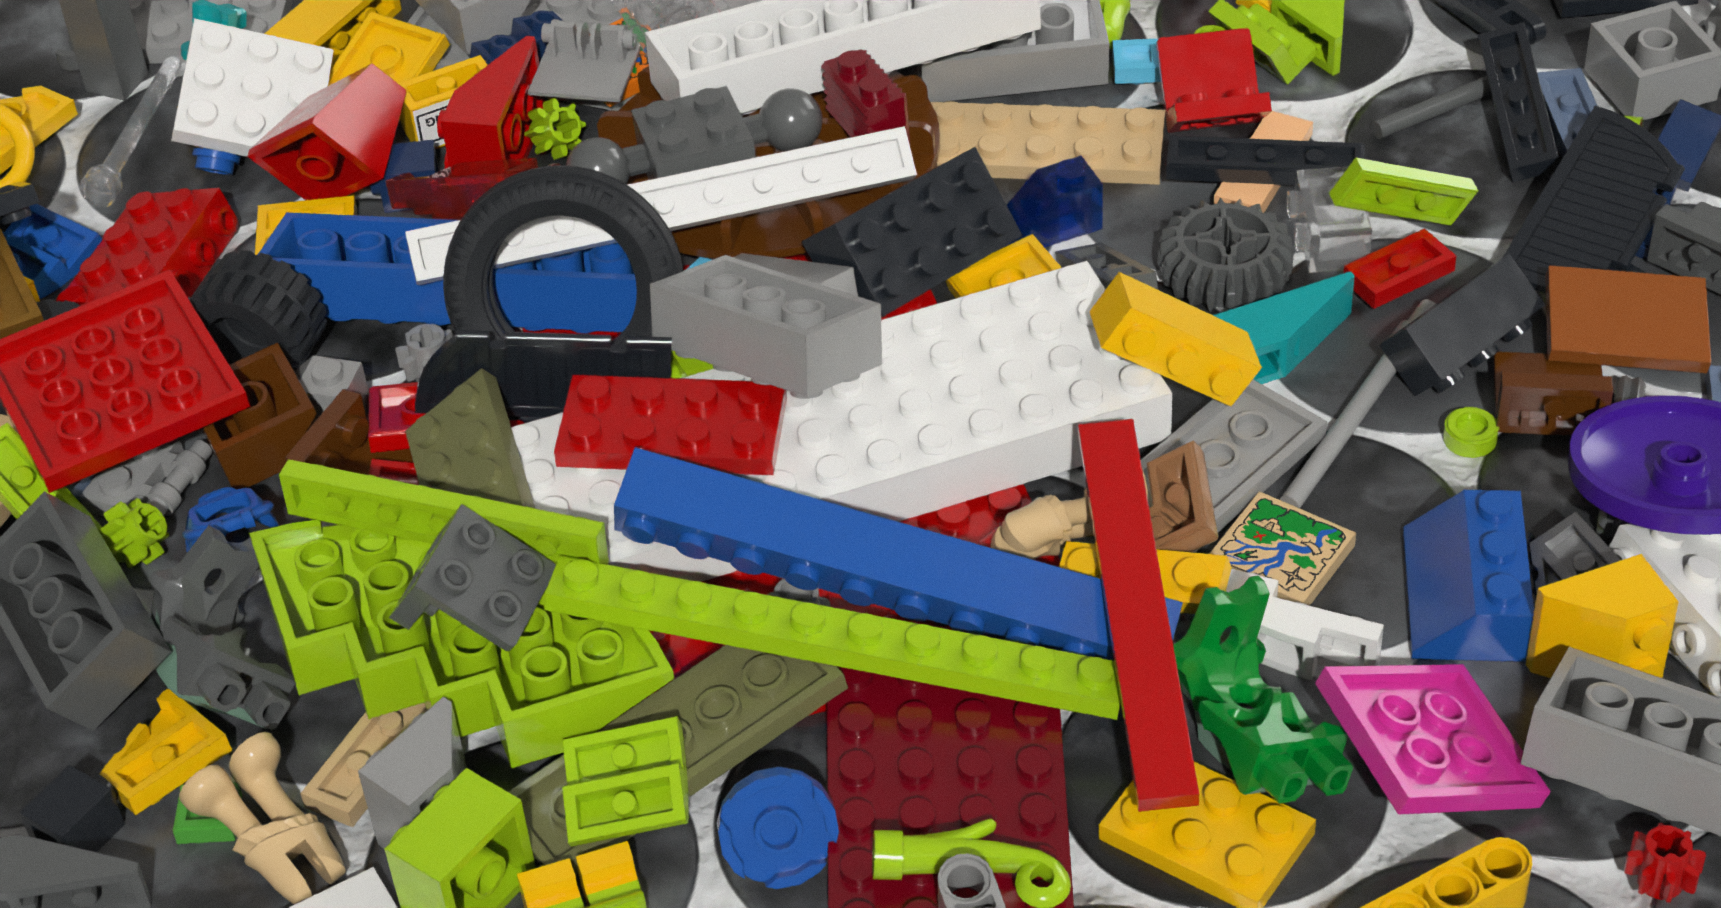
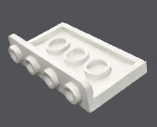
M1631 523L1619 525L1609 548L1620 560L1642 554L1679 601L1669 646L1713 696L1721 698V534H1676L1652 530Z

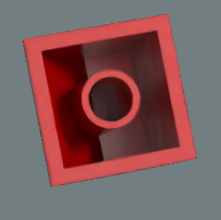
M372 63L308 96L249 149L247 157L304 200L348 196L384 178L406 90Z

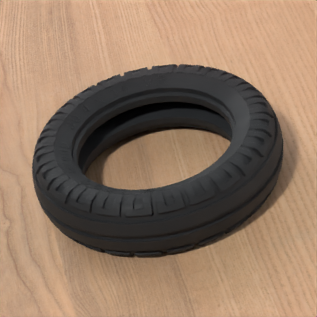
M556 165L520 172L491 187L474 202L462 217L451 238L443 274L444 299L455 334L457 330L489 331L490 341H505L504 335L506 332H515L503 317L496 302L493 290V267L497 252L504 239L519 226L537 218L571 216L586 220L611 235L626 253L636 280V305L630 323L611 342V345L627 346V336L652 337L650 284L684 271L675 239L656 209L627 184L610 175L588 168Z

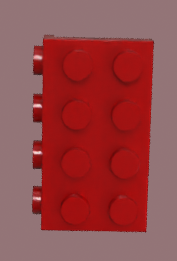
M182 188L171 192L151 193L146 191L138 193L128 200L125 210L114 225L105 231L100 244L91 256L81 264L80 271L69 286L58 295L56 301L64 302L67 300L82 306L169 269L186 296L191 298L238 230V219L220 188L195 190Z

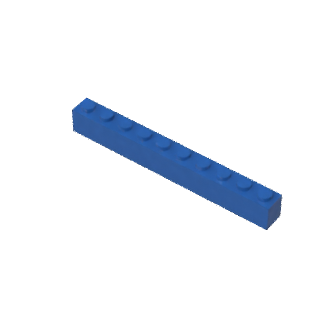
M634 448L614 503V530L622 532L625 537L641 544H650L653 541L675 547L680 553L693 559H706L710 557L728 562L735 569L746 574L759 575L763 572L784 578L790 585L802 590L823 589L840 594L845 601L854 605L869 606L875 604L893 609L899 616L911 621L922 622L928 619L949 625L954 631L984 635L991 638L1114 661L1102 582L1099 578L654 452ZM1165 597L1173 641L1183 602Z

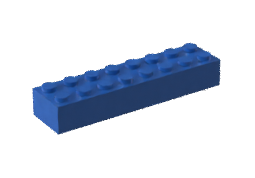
M286 212L260 250L261 253L271 255L273 260L278 262L282 260L291 265L290 268L293 271L301 273L308 279L307 284L310 287L316 288L321 296L318 301L325 305L326 318L334 321H347L351 319L378 320L385 324L400 321L425 322L426 324L438 326L451 324L444 299L443 280L421 285L416 284L405 231L458 220ZM618 243L493 269L495 299L503 317L511 327H523L529 331L565 329L581 334L594 331L622 333L632 319L636 305V280L632 265Z

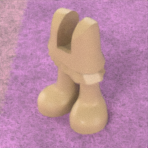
M1143 472V477H1144V482H1145V488H1146V494H1147V499H1148V488H1147V483H1146L1145 474H1144V472ZM1087 488L1084 490L1083 498L1060 501L1055 495H1046L1043 498L1038 497L1030 504L1008 513L1002 525L998 527L992 537L991 548L1028 559H1035L1043 556L1060 555V549H1064L1066 541L1094 536Z
M257 733L238 746L231 756L229 769L235 782L259 804L272 822L262 825L239 796L229 775L218 764L207 766L190 777L179 793V800L190 812L199 816L215 818L229 828L238 838L233 851L244 856V862L247 866L258 871L279 894L295 905L311 897L312 893L305 879L291 860L303 853L319 875L329 884H333L346 873V869L337 848L327 833L325 825L318 822L316 815L311 813L304 814L290 800L276 778V770L281 758V749L277 740L271 733Z

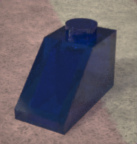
M1082 155L1037 169L1008 202L1007 207L1022 236L1005 246L1033 234L1045 248L1103 229V183Z

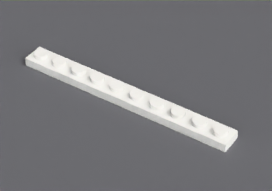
M903 126L628 184V186L642 195L660 214L670 231L912 180L916 177L917 173L906 129ZM571 216L541 217L519 226L504 239L497 252L493 269L618 242L600 227L580 218ZM461 220L405 231L417 285L443 280L448 247Z

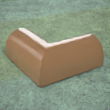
M1191 441L1148 462L1147 470L1153 503L1149 511L1156 549L1193 552L1218 540L1205 455L1201 447L1195 441Z

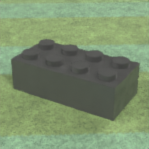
M44 491L0 537V625L46 709L95 731L171 653V650L163 640L162 635L90 516Z

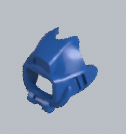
M224 487L203 495L199 498L198 504L188 511L185 531L182 533V537L185 539L186 551L188 552L208 525L219 529L225 537L226 534L244 527L246 529L256 527L254 520L270 528L280 526L271 512L274 504L270 500L263 501L251 488L236 490L232 487ZM219 513H227V515L215 519Z

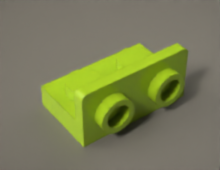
M1218 0L1208 11L1217 26L1223 27L1226 30L1248 28L1251 32L1254 61L1287 85L1318 54V49L1312 42L1259 4H1254L1249 9L1239 5L1236 9L1225 0Z

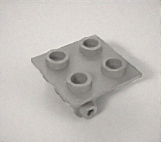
M553 19L551 24L544 23L541 30V38L543 42H548V45L529 87L528 95L594 100L597 102H620L642 47V40H637L636 30H629L627 25L602 24L601 26L600 23L594 22L589 36L587 22L580 21L577 31L575 22Z

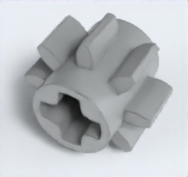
M421 324L405 333L407 346L396 347L399 368H404L408 382L413 380L419 381L420 375L431 356L446 341L453 337L451 329L443 331L441 327L435 324Z

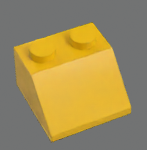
M1642 554L1539 587L1525 665L1531 673L1551 678L1567 649L1572 647L1662 678L1679 601Z

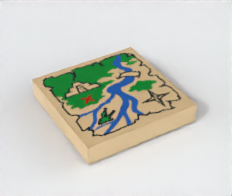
M1259 491L1209 554L1227 556L1232 569L1279 580L1277 598L1300 602L1310 606L1355 547L1356 532Z

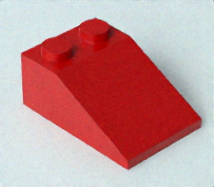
M525 36L453 92L446 110H441L439 113L437 132L439 138L444 139L445 172L452 178L456 196L480 197L497 183L523 170L533 146L530 137L524 136V132L529 130L532 122L527 114L536 108L543 109V102H545V96L528 95L529 87L539 66L535 36Z

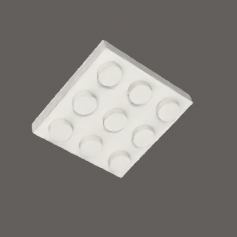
M194 18L171 141L247 157L249 149L303 100L328 86L334 49Z

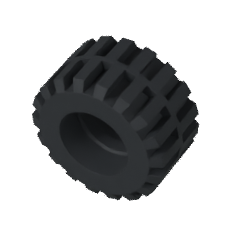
M241 250L239 254L234 252L225 254L222 259H218L189 301L229 365L278 342L294 371L306 361L322 336L327 324V320L324 318L327 312L325 305L318 301L321 296L316 288L310 287L307 284L308 279L301 273L293 271L290 268L291 265L284 261L278 262L273 260L271 255L261 252L259 255H255L252 251Z

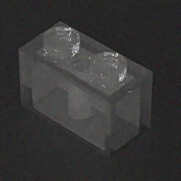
M1349 166L1296 170L1295 190L1287 191L1288 219L1297 220V223L1294 225L1295 249L1297 253L1305 254L1309 273L1344 270L1345 265L1370 254L1372 228L1367 211L1335 206L1329 195V192Z

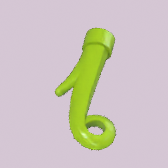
M986 819L957 830L926 835H903V831L874 830L873 880H902V875L938 874L940 867L947 859L957 854L968 853L985 860L993 873H1017L1015 880L1016 892L1022 901L1032 907H1055L1064 902L1071 888L1068 872L1060 861L1049 854L1026 846L999 841L979 840L994 832L996 822L993 819ZM1041 877L1050 885L1048 887H1038L1032 884L1031 881Z

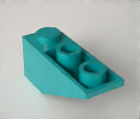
M1351 271L1213 316L1248 332L1262 366L1253 380L1260 384H1265L1286 377L1351 314L1355 276Z

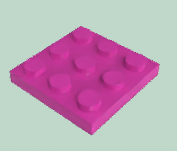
M1464 664L1325 666L1315 682L1333 714L1337 717L1398 815L1540 808L1551 792L1535 769L1521 765L1523 750Z

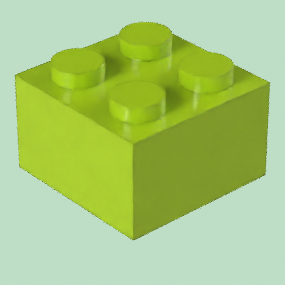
M465 768L449 785L440 788L434 795L431 803L409 825L401 827L392 837L390 844L384 848L400 908H504L520 892L517 874L536 868L521 799L468 768Z

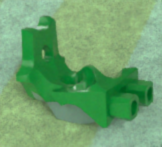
M1250 576L1240 588L1230 592L1222 591L1218 587L1206 588L1189 630L1181 640L1173 645L1181 691L1191 701L1198 726V740L1221 764L1233 772L1239 792L1244 795L1268 792L1281 804L1296 801L1304 794L1306 785L1313 784L1326 796L1342 794L1347 788L1353 771L1352 763L1342 755L1348 739V735L1343 727L1324 721L1315 724L1308 717L1293 692L1281 693V687L1268 686L1263 682L1259 674L1258 665L1263 662L1266 648L1257 637L1270 595L1265 581L1259 576ZM1232 626L1228 638L1222 643L1220 641L1222 633L1226 628ZM1245 706H1250V707H1252L1253 709H1247V708H1243V707H1245Z

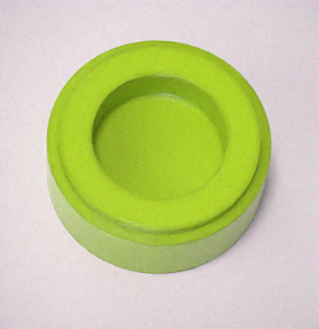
M1476 407L1459 408L1452 411L1445 419L1443 441L1451 452L1467 458L1482 457L1492 452L1496 447L1499 426H1497L1496 418L1483 409Z

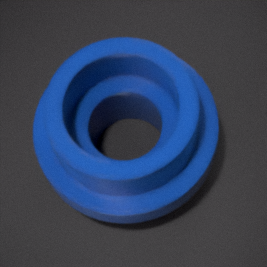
M193 148L192 156L196 157L195 169L223 175H233L234 165H239L241 158L235 154L208 148Z

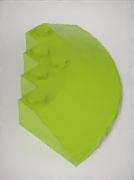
M319 520L295 522L249 533L298 695L355 679L368 719L421 703H425L427 710H429L444 697L452 702L459 736L463 737L496 727L510 766L514 768L563 753V739L595 733L674 679V673L669 662L649 630L544 610L546 589L517 644L511 651L503 650L440 609L432 617L423 612L409 630L389 617L430 548L431 543L339 524L322 526Z

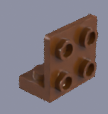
M1499 351L1494 356L1495 417L1497 426H1499L1498 432L1572 436L1576 427L1588 415L1607 405H1611L1613 395L1612 376L1602 375V365L1549 361L1548 354Z
M342 389L285 457L286 462L290 459L369 475L372 459L414 463L410 449L370 452L369 424L366 419L361 394Z

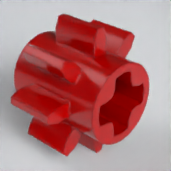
M1658 823V826L1651 829L1647 835L1639 831L1634 833L1631 849L1627 852L1624 873L1637 875L1639 894L1645 893L1652 898L1671 903L1672 898L1678 896L1682 890L1690 894L1696 892L1706 852L1693 850L1691 832H1684L1677 827Z

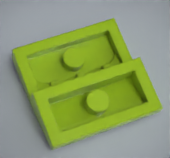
M677 716L562 740L567 786H563L562 791L567 837L571 847L688 823L689 798L682 724Z

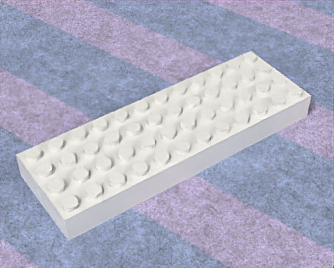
M1084 261L881 320L882 365L860 374V377L855 381L841 382L823 390V394L816 398H796L790 394V391H787V402L774 475H731L899 522L1083 466L1078 438V424L1133 419L1138 448L1162 442L1171 435L1172 392L1160 374L1101 348L1089 311L1106 289L1088 261ZM716 369L680 378L751 381L750 377L736 372L719 371ZM563 412L511 427L535 509L604 522L609 558L608 565L699 582L738 571L728 562L710 557L706 559H693L683 555L675 547L654 541L650 544L637 543L625 537L622 532L614 530V503L626 470L556 467L554 448Z

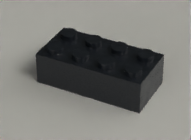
M973 147L808 237L802 243L812 262L853 267L858 297L880 303L881 317H884L1021 237L1022 233L976 147Z

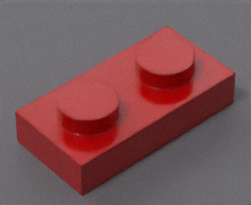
M1424 228L1345 265L1343 273L1351 271L1354 274L1353 291L1375 309L1454 272L1457 256Z

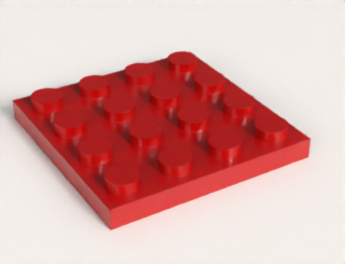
M170 269L0 339V402L49 493L250 407L244 388Z

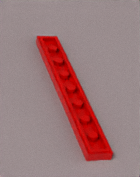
M1126 419L1078 424L1079 445L1138 812L1199 806V788L1134 420Z

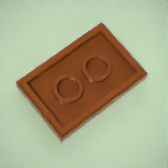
M1548 266L1545 275L1549 361L1696 373L1708 372L1711 365L1706 278Z

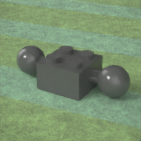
M727 86L716 89L706 88L692 95L669 101H654L645 107L631 110L637 145L622 149L617 143L609 139L600 137L589 138L573 148L568 156L566 166L596 170L627 184L630 176L646 173L648 179L652 180L756 158L754 144L766 141L775 149L783 152L809 147L816 141L821 132L822 112L818 103L810 94L799 89L786 88L770 95L763 103L759 114L743 118Z

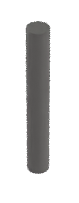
M1488 76L1373 121L1371 129L1377 139H1382L1491 95Z

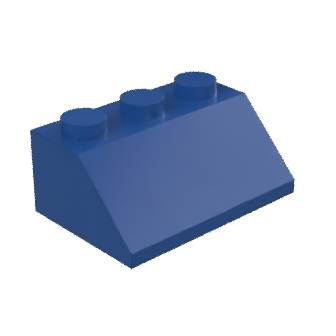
M1463 490L1403 527L1411 659L1526 662L1534 607L1521 491Z

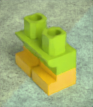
M628 841L575 856L587 907H584L570 858L517 874L524 908H647Z

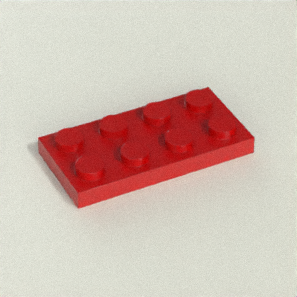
M572 375L554 448L556 467L627 470L632 453L636 447L728 474L774 475L787 402V391L773 385H760L752 381Z

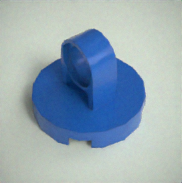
M783 767L758 770L735 783L721 803L717 820L722 855L734 873L744 879L747 876L753 881L764 882L765 887L773 889L801 885L820 873L827 864L828 842L835 841L837 843L839 835L833 801L821 783L802 771Z

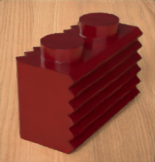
M867 50L846 51L839 55V57L824 61L821 68L824 70L822 76L825 78L823 84L826 87L823 92L827 95L824 100L828 103L825 108L850 137L905 126L910 144L906 93H902V88H898L897 83H893V79L884 73V69H880V64H876L875 59H871V55L867 54Z

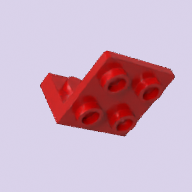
M1248 28L1161 37L1157 40L1156 50L1168 133L1258 123L1272 112L1270 93H1259L1251 32Z

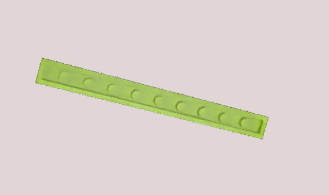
M559 556L545 592L544 610L1104 718L1115 720L1118 718L1121 700L1115 663L1112 660L1080 655L565 556Z

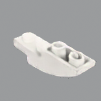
M1231 569L1226 592L1240 588L1250 576H1259L1265 581L1270 593L1257 637L1266 648L1261 664L1311 681L1318 664L1323 666H1379L1383 624L1312 607L1300 602L1277 598L1279 580ZM1180 613L1192 623L1195 614ZM1232 626L1226 628L1220 638L1222 643L1228 638Z

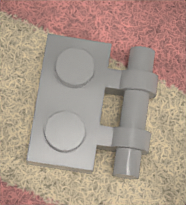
M180 438L167 442L98 472L79 496L81 503L88 512L104 516L103 513L118 502L122 501L127 505L136 498H139L142 503L155 506L163 516H170L181 503L180 494L189 483H196L205 472V462L212 454V449L202 440H196L189 450H183Z

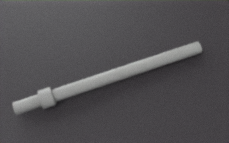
M1429 299L1422 300L1410 318L1401 321L1390 337L1436 303ZM1385 353L1282 495L1281 501L1301 508L1393 378L1397 370Z

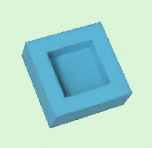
M1158 39L1112 40L1115 84L1130 83L1138 85L1161 82L1156 50Z

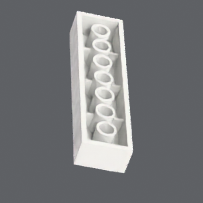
M762 0L645 32L650 79L662 99L666 101L692 95L706 88L716 89L727 86L741 115L751 114L761 108L770 95L782 89L794 88L805 91L808 94L825 90L822 64L824 61L839 57V55L846 51L867 50V54L871 55V59H875L876 64H880V69H884V73L890 74L894 70L915 64H928L940 57L958 52L974 51L986 44L1001 40L1017 39L1025 33L1040 30V0Z

